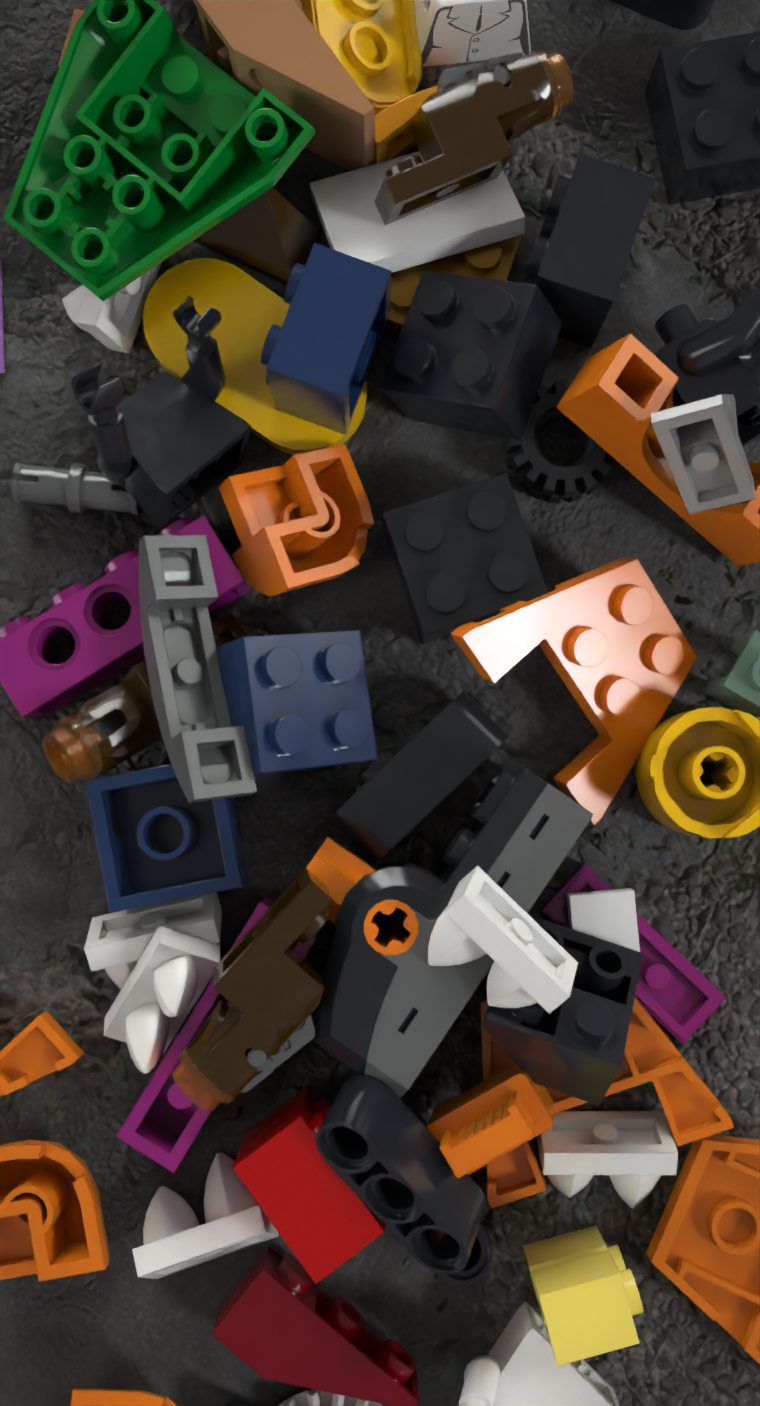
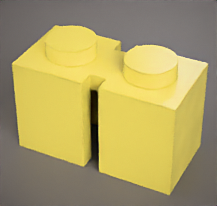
M596 1225L523 1245L537 1302L557 1366L639 1344L632 1316L644 1313L634 1276L631 1269H626L618 1245L607 1247Z

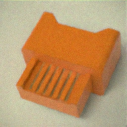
M512 1061L500 1072L455 1098L445 1100L436 1105L427 1129L440 1142L439 1148L458 1179L465 1174L469 1175L549 1130L553 1125L554 1102L544 1086L535 1084L527 1073L515 1061Z

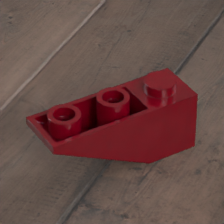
M268 1246L219 1307L211 1334L263 1379L390 1406H417L419 1403L416 1364L406 1350L390 1339H387L384 1343L381 1342L364 1327L365 1321L362 1315L352 1304L339 1296L335 1297L334 1300L329 1298L313 1284L314 1281L299 1260L290 1254H285L282 1258Z

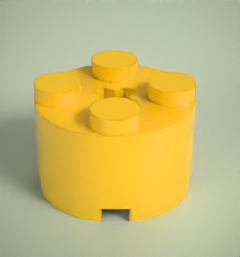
M704 707L674 715L660 723L649 736L634 764V775L641 799L654 818L677 833L709 839L740 837L757 829L760 826V720L749 713L736 709ZM713 761L716 768L711 772L710 776L715 784L703 785L700 776L704 771L700 764L701 762Z

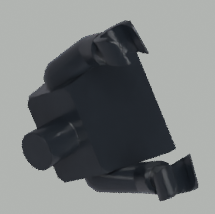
M760 285L756 290L750 289L730 316L716 322L713 316L698 322L686 304H680L665 312L655 323V329L665 346L659 349L655 355L679 377L675 388L684 403L688 404L721 394H733L736 402L738 435L742 446L745 447L759 438L760 338L749 352H744L752 345L760 333Z
M188 296L173 311L176 322L188 337L186 354L190 368L181 380L172 374H160L137 392L132 390L123 382V379L118 378L116 375L106 377L98 385V374L103 364L99 363L77 374L71 381L75 398L83 410L89 414V423L97 446V463L100 471L109 478L119 480L153 523L161 530L243 464L251 431L250 424L215 402L225 386L226 376L218 343L215 338L211 337L210 333L221 322L222 316L214 308H209L200 316L194 307V299L191 296Z

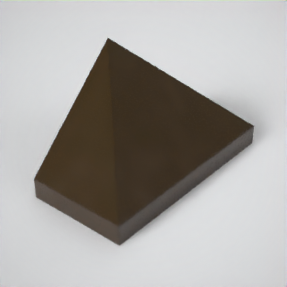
M272 187L196 238L194 242L287 285L295 264L306 265L314 243L317 244L321 237V231Z

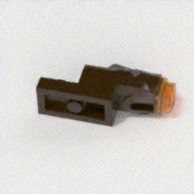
M540 50L527 55L518 52L490 58L488 61L443 70L438 80L437 92L431 94L420 106L412 124V132L424 162H422L420 156H412L388 169L385 173L386 178L383 180L374 201L384 225L496 179L513 155L509 143L534 126L558 117L562 107L572 102L573 81L568 65L561 54L556 51L545 54Z
M232 614L211 624L216 647L241 637H247ZM144 660L133 666L121 683L92 698L74 713L55 722L52 732L44 736L42 741L44 754L51 768L61 779L68 783H73L78 779L87 781L97 778L124 762L133 754L139 753L163 738L152 699L146 661Z
M307 868L213 968V987L229 1002L225 1004L220 999L199 1034L179 1054L181 1063L172 1072L173 1079L181 1091L192 1102L208 1112L214 1111L221 1102L229 1104L240 1092H248L270 1075L276 1067L315 1037L311 1014L318 1007L325 987L320 973L290 945L296 939L302 944L306 943L321 929L330 914L325 907L332 901L326 885Z

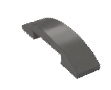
M206 535L143 536L139 540L138 573L144 654L156 716L175 775L189 803L252 795L257 792L245 728L244 726H231L208 606L218 598Z

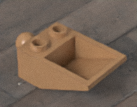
M193 0L198 10L209 60L254 96H257L264 87L312 125L316 134L305 146V149L348 171L375 164V108L304 14L301 0Z

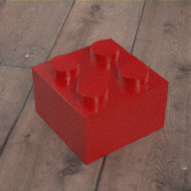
M307 1085L246 1131L232 1168L314 1283L317 1284L384 1233V1224L325 1161L318 1151L315 1140L317 1132L333 1101L326 1094L318 1099L309 1085Z

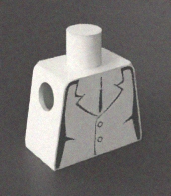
M414 0L419 50L423 67L484 61L518 52L523 53V55L531 53L527 0Z

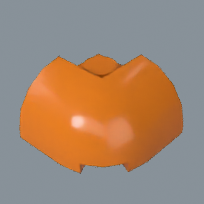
M346 444L294 454L281 466L229 476L218 487L242 545L231 556L242 576L256 591L267 596L278 595L335 579L360 564L358 561L365 552L368 529L374 525L368 497Z
M28 1139L0 1145V1280L37 1274L38 1281L41 1282L105 1270L109 1265L110 1254L99 1190L86 1161L60 1142Z

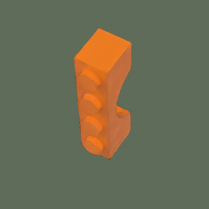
M631 333L587 358L556 408L733 564L741 567L760 562V463L748 461L754 478L756 499L688 514L651 424V413L674 407L673 389L679 377Z

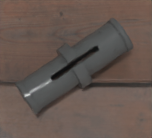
M17 462L13 468L12 474L14 476H21V481L11 479L12 499L16 503L28 502L67 506L70 513L85 514L87 509L126 512L133 515H141L143 509L119 480L109 478L103 472L90 471L86 464L73 463L70 469L27 465Z

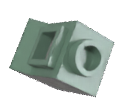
M754 630L733 640L728 650L738 655V658L727 676L709 681L704 693L733 710L736 709L749 713L760 720V632Z

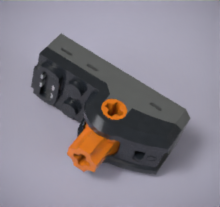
M511 760L503 762L470 809L468 815L476 820L472 828L469 830L460 825L443 848L439 857L447 865L439 876L412 862H384L372 867L330 837L326 838L306 867L326 885L332 901L325 908L330 912L328 920L336 925V932L322 975L325 988L316 1010L314 1042L361 1075L372 1076L383 1081L399 1098L409 1090L494 963V960L488 954L459 965L431 966L428 963V945L432 930L438 917L447 907L458 883L478 865L528 913L594 815L526 767L521 768ZM396 907L401 909L404 927L400 930L396 926H390L386 932L380 931L377 912L380 911L383 914L390 915Z

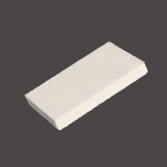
M420 151L309 183L312 200L330 248L391 270V273L525 234V215L503 170L496 179L387 225H384L374 202L382 182L386 178L385 173L398 162L412 156H420L422 162H424Z

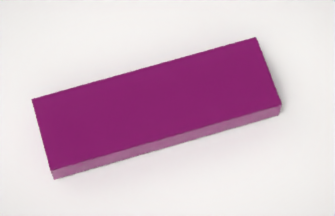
M582 863L541 906L540 910L555 924L569 928L566 893L612 889L586 864ZM637 913L639 945L643 956L635 997L651 1016L681 1044H684L726 997Z

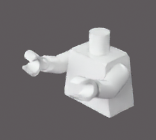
M526 1301L518 1308L489 1354L474 1357L467 1364L464 1372V1385L459 1399V1406H620L614 1389L584 1359L557 1366L543 1319Z

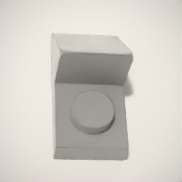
M721 394L651 413V424L688 514L756 499L754 478L738 435L736 402L733 394Z

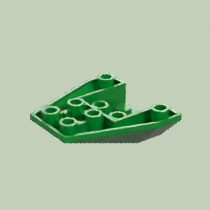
M93 0L75 23L3 219L100 300L105 301L275 186L316 132L312 125L264 87L257 96H254L180 37L166 10L156 1Z

